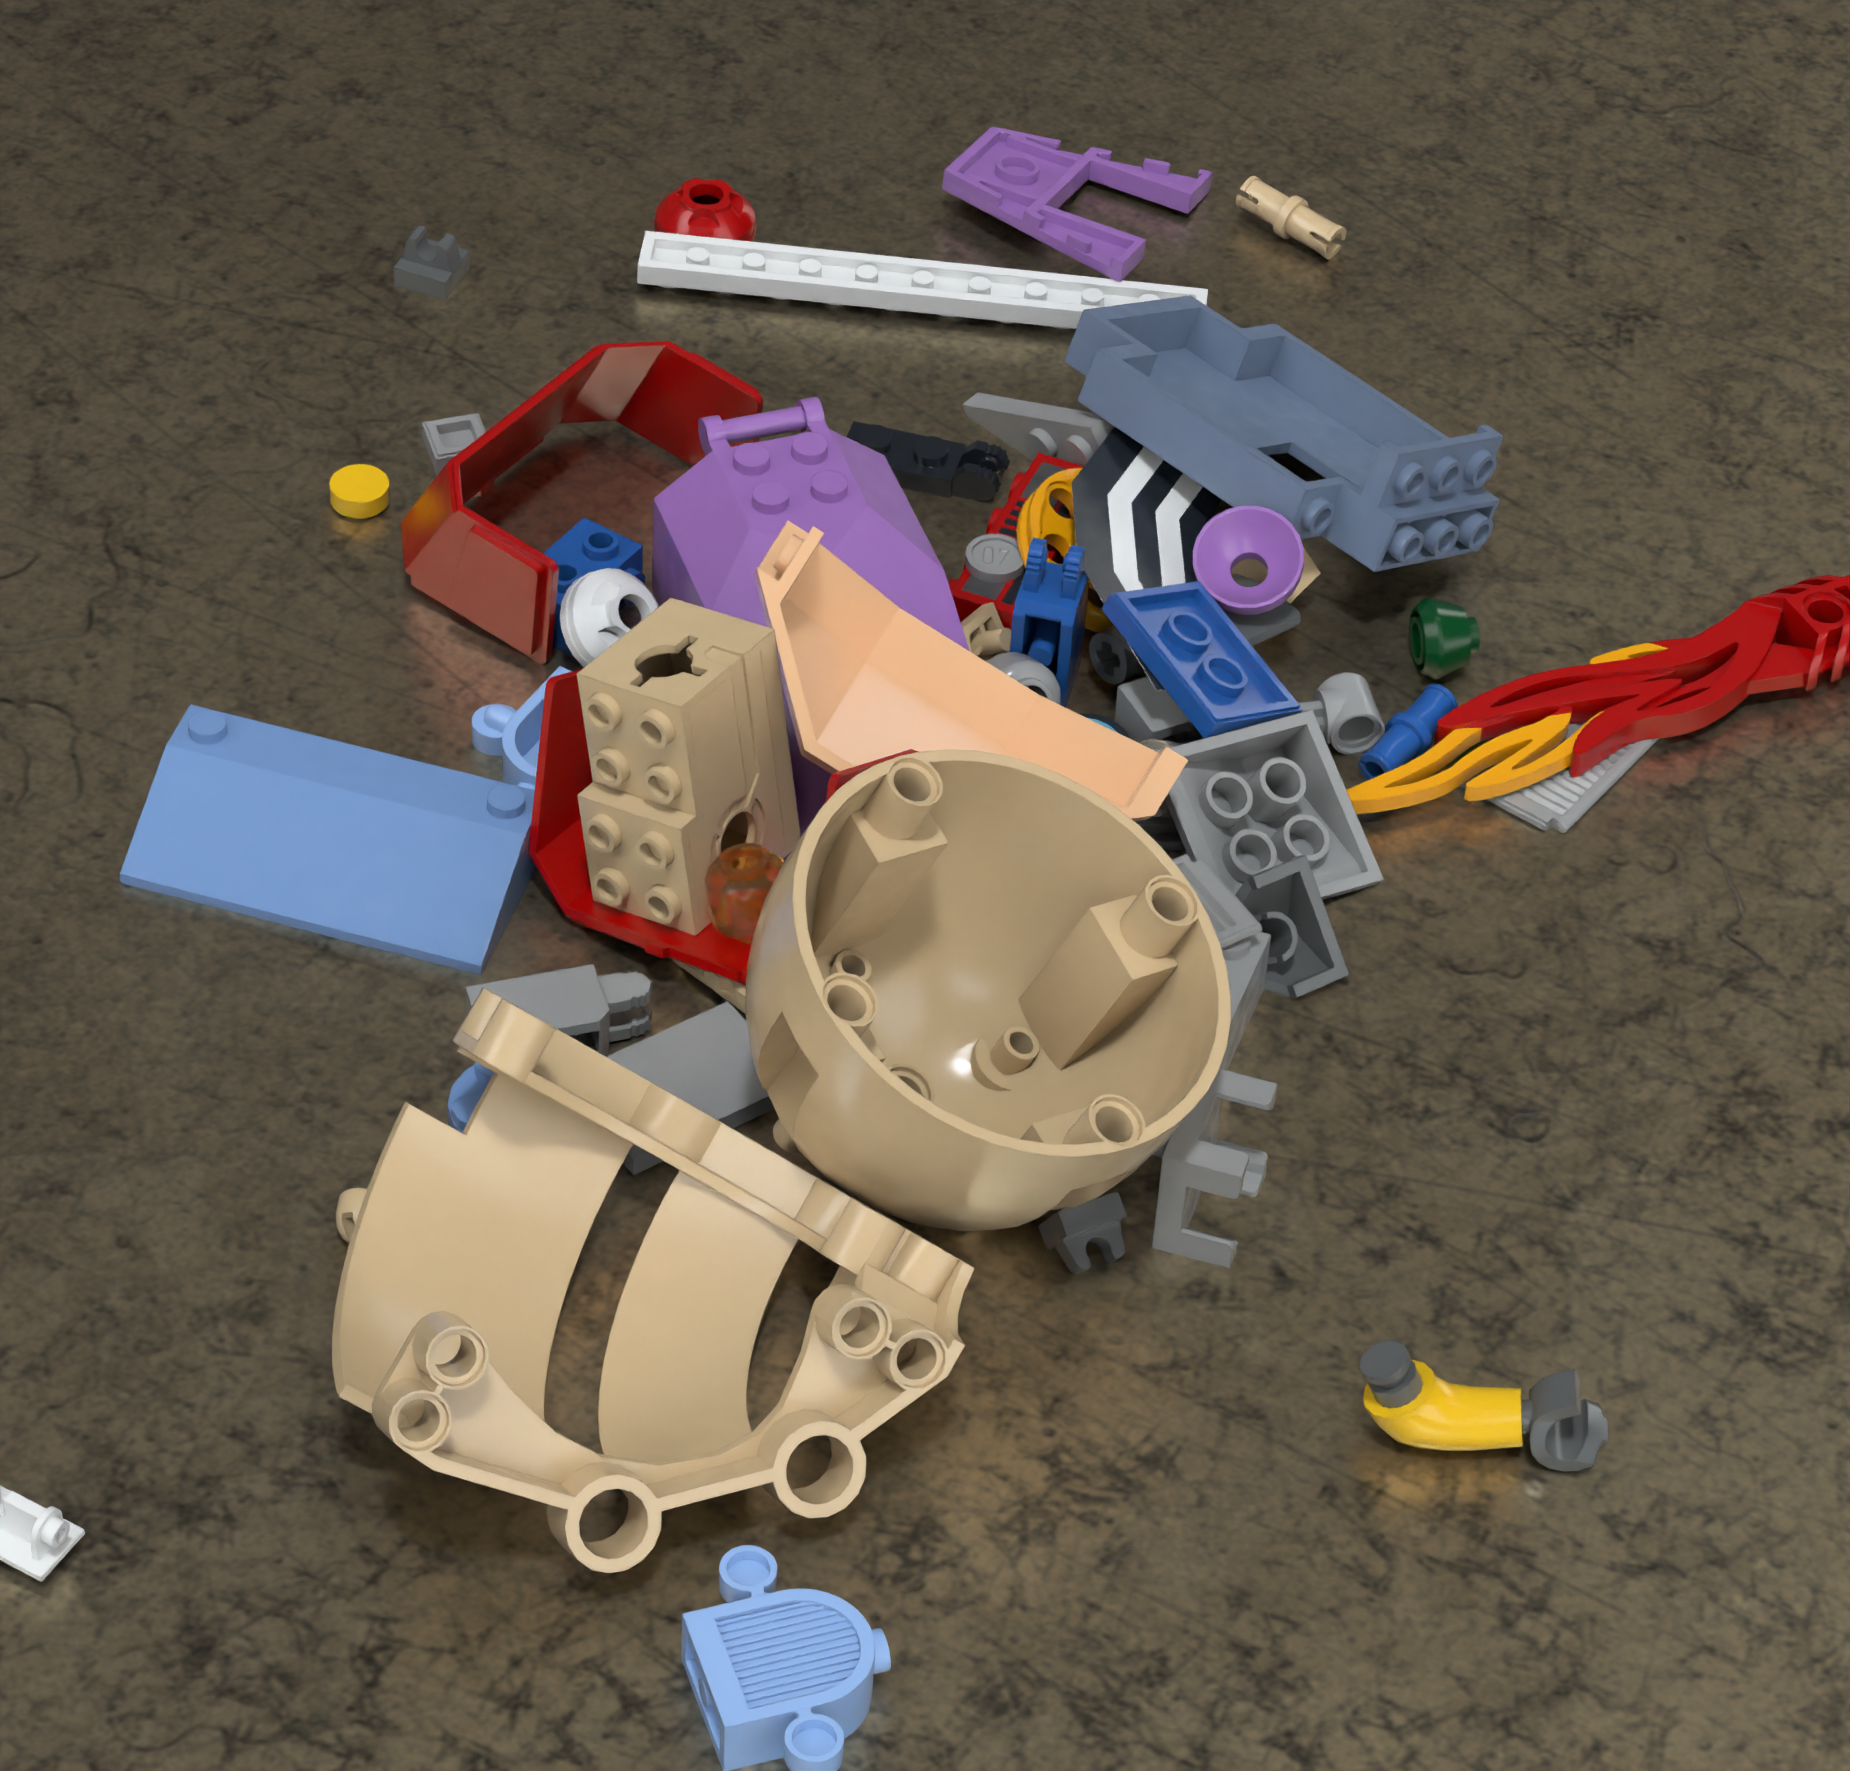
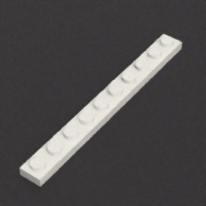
M645 231L637 271V283L658 285L663 288L677 287L714 291L720 294L735 293L764 296L777 300L793 299L821 302L834 306L850 305L879 308L891 312L908 311L937 314L949 318L966 317L994 320L1000 323L1052 326L1057 329H1076L1084 309L1190 295L1207 305L1208 289L1126 280L1118 282L1107 278Z

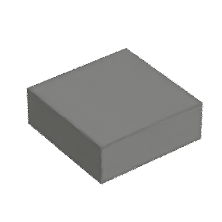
M479 413L422 422V440L436 475L440 473L448 461L486 432Z

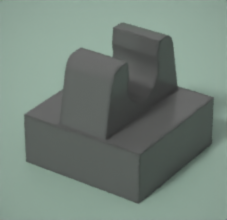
M417 226L406 240L403 256L393 267L394 286L446 300L470 269L469 250L459 248L456 238L448 233L444 235L440 242L426 238V227Z
M1118 1191L1075 1207L1059 1210L1038 1226L1047 1251L1056 1248L1073 1274L1083 1273L1091 1267L1089 1257L1086 1254L1087 1243H1094L1101 1248L1107 1264L1115 1262L1125 1253L1120 1222L1127 1217Z

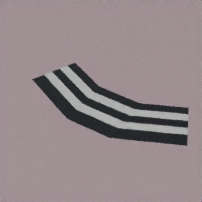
M1114 427L1071 483L1076 546L1085 548L1084 571L1104 604L1111 593L1196 582L1193 570V548L1195 541L1203 526L1222 502V499ZM1132 649L1154 688L1166 691Z

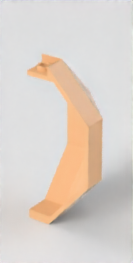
M787 520L761 564L756 568L754 577L767 627L775 629L781 680L800 753L803 757L833 774L909 749L919 752L944 749L984 751L1028 761L1062 774L1089 788L1115 805L1134 822L1147 820L1156 814L1188 762L1186 758L1167 746L1156 752L1035 693L899 608L820 544L824 532L813 526L810 532L807 533Z

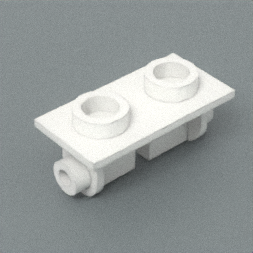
M0 1486V1560L42 1582L85 1535V1530L63 1519L62 1511L56 1507L44 1508L18 1493Z

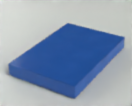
M1200 581L1111 593L1101 610L1204 739L1302 712L1303 709Z

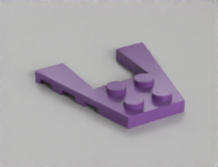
M991 126L944 170L942 184L944 191L1111 279L1121 282L1143 260L1146 239L1058 208L1087 180H1091L1188 214L1210 192L1213 172L1200 169L1197 178L1169 173L1171 163L1145 158L1143 167L1111 161L1112 151L1091 147L1083 155L1060 150L1061 140Z

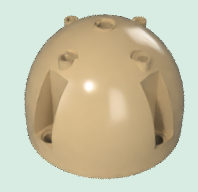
M944 749L902 755L876 764L840 787L821 807L782 865L765 898L753 935L747 963L745 1012L750 1050L757 1076L762 1087L767 1091L779 1117L773 1127V1137L782 1149L791 1153H802L825 1178L858 1201L891 1216L924 1226L957 1231H974L1017 1227L1039 1218L1049 1210L1081 1205L1096 1199L1132 1175L1169 1139L1209 1090L1220 1069L1228 1043L1231 1024V994L1228 971L1221 945L1199 897L1173 860L1136 822L1089 788L1040 765L990 752Z

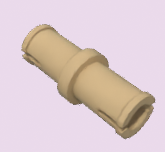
M1254 175L1250 176L1241 186L1240 190L1248 193L1249 196L1246 198L1241 194H1237L1236 206L1272 225L1276 235L1283 239L1293 237L1317 251L1326 259L1332 258L1342 245L1333 239L1337 237L1340 240H1345L1346 228L1309 209L1308 201L1298 195L1288 197Z

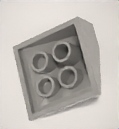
M1313 710L1170 748L1188 760L1165 797L1166 804L1187 855L1193 863L1201 859L1205 861L1234 895H1236L1248 877L1300 855L1307 856L1322 900L1377 885L1384 880Z

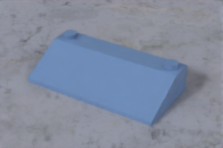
M190 704L165 746L120 871V883L482 975L537 869L528 853L535 790Z

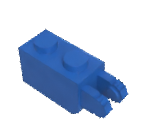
M1033 537L1027 554L1026 571L1015 601L1010 652L1030 656L1053 672L1060 686V705L1066 707L1082 660L1089 578L1084 571L1085 548L1071 545L1065 554L1063 565L1047 562V540Z

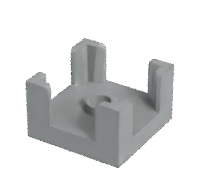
M1219 1069L1209 1090L1170 1136L1164 1151L1152 1248L1230 1269L1237 1251L1238 1241L1189 1228L1202 1191L1231 1199H1237L1240 1194L1251 1197L1258 1195L1266 1174L1268 1155L1261 1150L1217 1139L1222 1099L1263 1110H1272L1276 1100L1277 1083Z

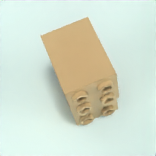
M669 598L577 673L593 782L580 792L577 798L593 901L696 936L775 867L779 861L784 859L801 838L775 629L678 599Z

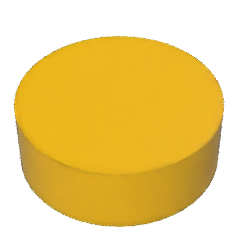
M367 464L348 465L337 470L330 479V503L334 510L343 516L354 519L370 518L384 511L389 504V479L377 467Z

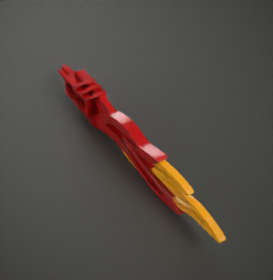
M1832 575L1815 576L1794 585L1782 587L1769 594L1754 597L1744 602L1737 610L1719 623L1692 638L1661 640L1614 650L1592 658L1588 665L1565 667L1536 673L1485 692L1458 706L1438 720L1434 747L1400 767L1346 789L1356 814H1366L1424 803L1446 795L1476 774L1496 763L1498 764L1466 783L1465 800L1479 801L1498 797L1537 783L1569 766V775L1571 777H1578L1613 753L1634 742L1679 736L1706 727L1732 711L1749 694L1805 686L1807 692L1816 688L1819 675L1832 671L1830 683L1840 680L1844 666L1850 665V575L1845 577ZM1586 722L1568 739L1562 742L1566 738L1570 724ZM1492 739L1465 755L1452 767L1432 776L1468 748L1480 741Z

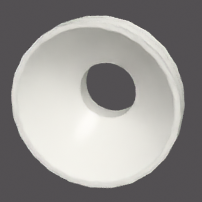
M601 569L585 574L575 580L566 590L560 610L561 630L569 650L583 667L587 666L631 630L622 622L619 616L618 607L622 598L630 600L637 606L641 614V620L645 619L659 607L652 592L632 574L620 569Z

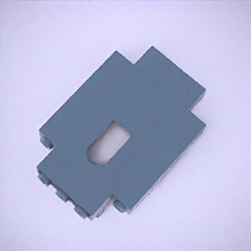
M1191 295L1083 310L1064 362L1087 376L1078 402L1232 507L1255 505L1269 508L1281 514L1292 523L1301 540L1322 536L1374 572L1479 551L1480 547L1491 535L1493 529L1492 518L1500 499L1482 487L1495 471L1497 465L1496 454L1504 436L1488 425H1479L1476 434L1449 438L1277 324L1240 328ZM1289 453L1326 479L1306 482L1269 456Z

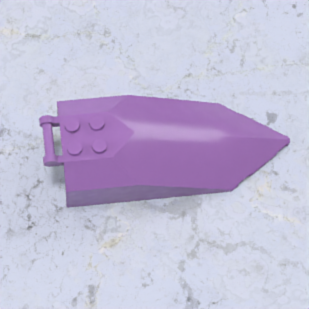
M818 397L798 400L796 407L722 420L719 415L699 418V439L706 456L653 500L652 590L659 607L669 598H674L767 627L754 573L788 520L807 533L810 532L813 526L824 532L820 541L822 546L899 608L969 651L945 571L885 455L830 430L825 422L823 408ZM800 430L802 432L798 435L760 441L755 443H744L734 447H730L729 445L730 443L790 433ZM782 684L800 834L802 836L818 811L826 803L828 781L832 774L801 755ZM789 854L781 860L782 863L786 861Z

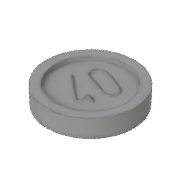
M986 534L973 539L966 548L965 566L970 574L979 580L989 583H1005L1018 578L1025 569L1017 540L1002 534Z

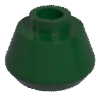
M1432 598L1422 599L1411 610L1409 618L1410 649L1416 670L1434 681L1468 665L1471 653H1477L1480 647V633L1476 618L1474 616L1467 617L1462 606Z

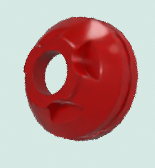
M693 178L666 195L658 204L654 220L655 232L754 242L756 219L751 203L728 183L720 179L703 180ZM696 202H715V204L703 205Z

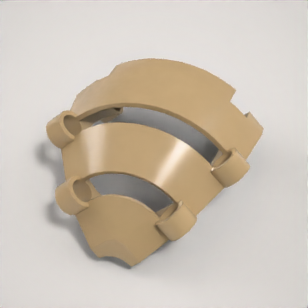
M482 987L452 1041L459 1045L457 1052L494 1073L463 1132L454 1129L405 1101L384 1146L363 1199L341 1273L334 1312L332 1368L338 1396L371 1413L376 1423L375 1425L403 1451L430 1469L548 1504L546 1513L549 1528L558 1543L578 1561L594 1571L605 1573L625 1571L643 1561L655 1547L660 1534L661 1511L759 1485L791 1512L807 1518L829 1517L845 1509L859 1494L866 1477V1455L860 1440L945 1379L962 1352L965 1344L958 1335V1313L963 1293L975 1268L672 1093ZM635 1144L676 1167L679 1171L643 1239L627 1278L611 1327L599 1388L598 1425L603 1454H598L558 1433L545 1423V1385L557 1321L577 1260L602 1202L629 1150ZM801 1240L825 1257L839 1264L840 1267L829 1287L823 1290L814 1301L801 1352L779 1403L759 1426L752 1431L746 1403L747 1380L752 1353L773 1292L790 1257ZM827 1435L831 1442L832 1457L826 1472L818 1481L807 1487L790 1488L787 1482L786 1467L791 1453L801 1442L808 1438ZM620 1489L628 1498V1513L623 1525L614 1535L603 1541H583L580 1537L579 1521L585 1506L594 1496L605 1490Z

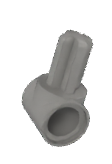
M1355 673L1334 675L1319 686L1318 690L1314 693L1313 701L1298 703L1303 709L1301 713L1313 710L1326 743L1332 744L1334 749L1342 754L1356 755L1367 752L1384 735V723L1368 683L1361 675Z

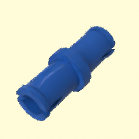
M1439 684L1428 685L1405 712L1395 713L1385 724V734L1368 752L1361 756V760L1358 762L1359 771L1367 781L1400 767L1411 759H1416L1431 747L1432 736L1436 733L1438 720L1458 707L1456 698L1447 688Z

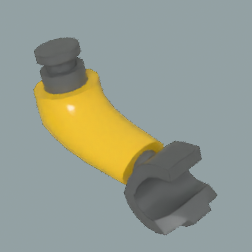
M1384 1340L1374 1344L1365 1351L1360 1360L1361 1372L1368 1381L1363 1394L1365 1408L1375 1424L1400 1444L1419 1449L1477 1451L1523 1447V1435H1529L1531 1454L1539 1463L1550 1469L1567 1472L1579 1471L1593 1466L1599 1448L1609 1440L1608 1419L1602 1416V1408L1599 1403L1580 1399V1378L1576 1369L1554 1373L1542 1378L1529 1390V1400H1522L1521 1388L1473 1387L1448 1383L1437 1377L1433 1370L1425 1363L1411 1360L1406 1346L1396 1340Z

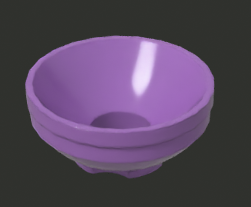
M1255 505L1230 508L1214 516L1203 526L1193 548V570L1196 580L1201 582L1222 609L1241 615L1264 613L1283 604L1298 586L1304 568V548L1300 535L1292 523L1281 514L1269 508ZM1256 559L1265 565L1268 574L1261 584L1254 587H1243L1233 580L1231 576L1233 567L1242 560Z

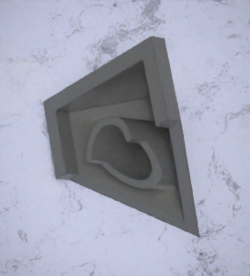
M1306 855L1290 859L1250 876L1245 880L1235 896L1261 924V932L1271 935L1264 990L1289 998H1297L1349 975Z

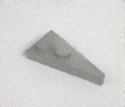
M979 392L962 404L968 418L1031 460H1034L1039 452L1085 466L1112 431V426L1108 421L1096 413Z

